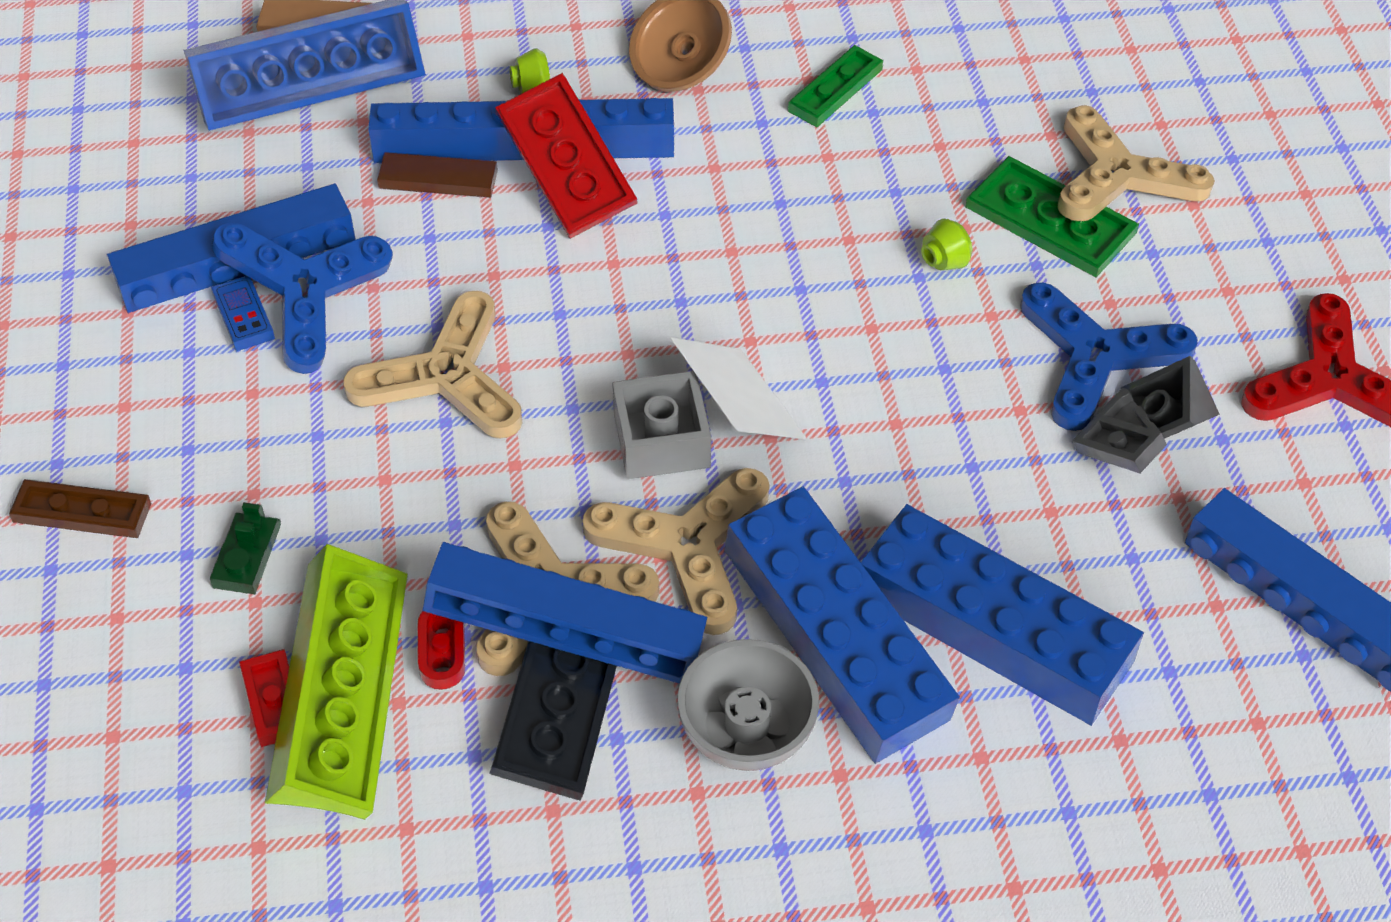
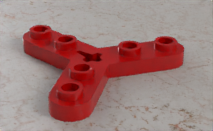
M1330 293L1315 296L1310 301L1306 313L1309 360L1249 382L1244 390L1241 401L1244 411L1249 416L1257 420L1268 421L1334 398L1391 427V380L1356 363L1350 307L1343 298ZM1331 363H1335L1334 371L1335 375L1340 377L1339 379L1332 378V374L1328 372Z

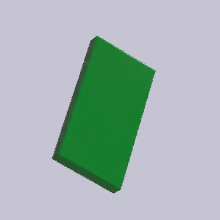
M1010 156L967 197L965 208L1095 278L1137 234L1139 223L1108 207H1105L1088 221H1074L1066 218L1059 212L1057 205L1060 193L1066 185Z

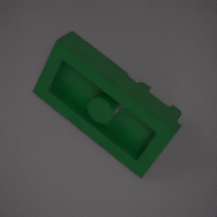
M244 502L242 505L243 513H235L211 573L210 581L213 589L256 595L278 535L281 520L265 517L263 507L260 504Z

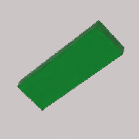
M856 45L852 46L788 102V112L816 128L819 127L883 70L884 60Z

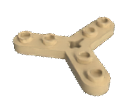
M1081 105L1067 112L1063 129L1089 163L1090 167L1065 186L1060 193L1057 204L1058 210L1066 218L1074 221H1088L1126 189L1189 201H1203L1209 198L1215 180L1213 175L1204 166L1171 162L1159 157L1150 158L1133 155L1093 107Z
M469 291L460 295L455 301L431 352L353 367L345 375L343 383L348 401L360 407H369L440 393L489 436L507 438L516 434L523 423L520 404L474 365L495 321L496 313L493 298L482 291ZM453 360L454 370H449L447 374H441L440 371H445Z
M739 469L727 477L683 516L610 502H600L589 507L584 513L583 533L591 544L598 547L672 561L689 611L708 617L704 633L720 635L728 632L735 625L737 603L717 548L726 541L728 524L766 505L769 498L770 484L768 478L756 469ZM697 536V545L687 543L684 546L681 545L682 537L690 540Z
M502 502L492 507L488 512L486 518L487 532L503 559H510L516 563L556 572L562 576L590 584H598L604 588L629 595L644 597L650 601H657L660 592L659 578L651 567L643 564L561 563L529 512L521 504ZM486 629L477 643V658L481 669L494 676H505L513 673L522 664L528 641Z

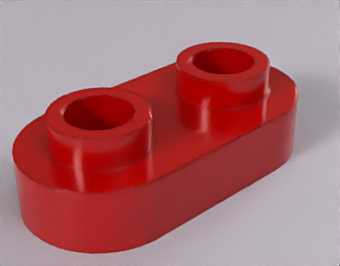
M422 611L418 618V667L420 677L427 686L439 690L449 689L457 685L464 677L465 627L463 622ZM440 629H448V630H449V631L446 632V633H438V634L436 633V631H438V630H440ZM441 667L449 668V670L444 672H436Z

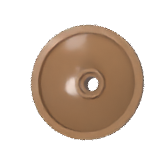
M656 0L644 11L632 31L629 55L633 69L647 85L661 91H682L698 85L715 72L728 52L732 37L730 16L719 0Z

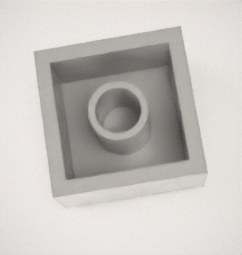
M694 371L612 382L614 418L627 479L711 468V433L698 377Z

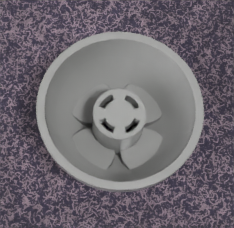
M741 639L716 645L699 655L684 673L678 689V710L687 736L703 755L713 762L730 769L756 771L784 762L803 746L816 723L819 710V693L811 672L793 653L770 642Z

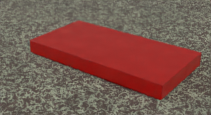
M563 73L495 107L497 115L569 239L638 203L633 190Z

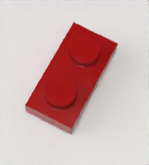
M285 649L239 661L261 748L276 743L289 673Z

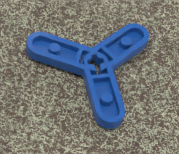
M231 222L219 226L214 233L212 241V251L220 261L282 295V355L288 368L301 374H308L318 370L325 357V298L382 276L389 269L393 256V251L385 240L376 236H366L304 260L250 228ZM299 278H305L307 284H309L306 298L302 296V288L298 282Z
M1033 283L1028 285L1022 294L1020 307L1024 316L1071 357L1054 397L1051 411L1053 421L1066 430H1082L1091 422L1111 371L1169 366L1188 356L1193 358L1198 344L1197 336L1187 326L1181 324H1161L1104 330L1051 284ZM1094 348L1102 349L1099 355H1097L1094 362L1090 361L1091 351Z

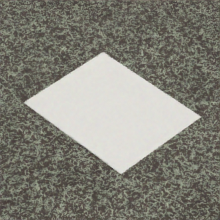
M670 337L736 431L808 440L741 349Z

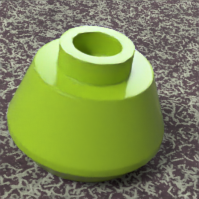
M537 48L517 57L515 65L509 66L512 88L519 87L520 94L550 79L546 55Z
M945 218L938 220L923 238L921 248L924 261L937 270H953L966 267L969 264L973 251L971 239L963 226L956 221Z

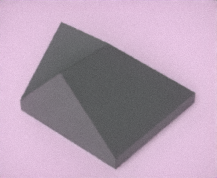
M1191 356L1121 387V389L1125 388L1130 392L1134 402L1142 407L1150 422L1157 426L1164 439L1220 415L1196 361Z

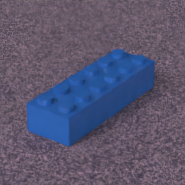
M384 0L183 50L202 117L209 131L426 75L409 3L405 0Z
M804 486L728 524L724 552L799 658L809 669L816 682L874 764L951 721L960 696Z
M908 504L904 506L860 562L904 621L1090 726L1093 725L1135 662L1144 634L1138 628Z

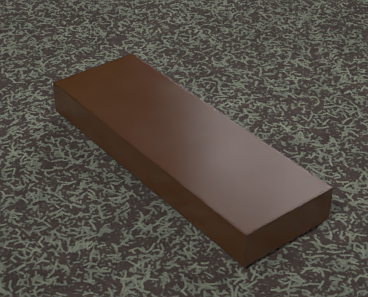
M385 152L377 181L379 189L491 198L498 168L497 161Z
M24 479L9 515L13 523L139 538L151 506L149 495Z

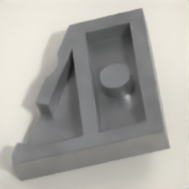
M1122 388L1072 441L1079 454L1139 474L1167 445L1160 430L1153 422H1150L1145 411L1134 402L1130 392L1125 388Z

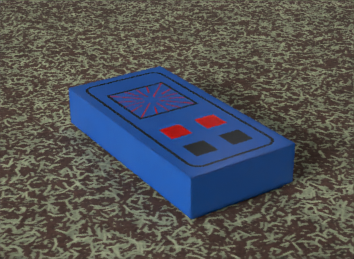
M245 276L211 287L213 297L236 352L275 339L272 326L250 277Z

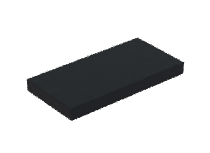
M528 641L489 774L581 801L617 666Z

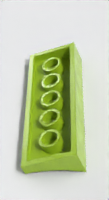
M326 544L308 564L266 792V804L316 808L363 820L373 813L407 573Z

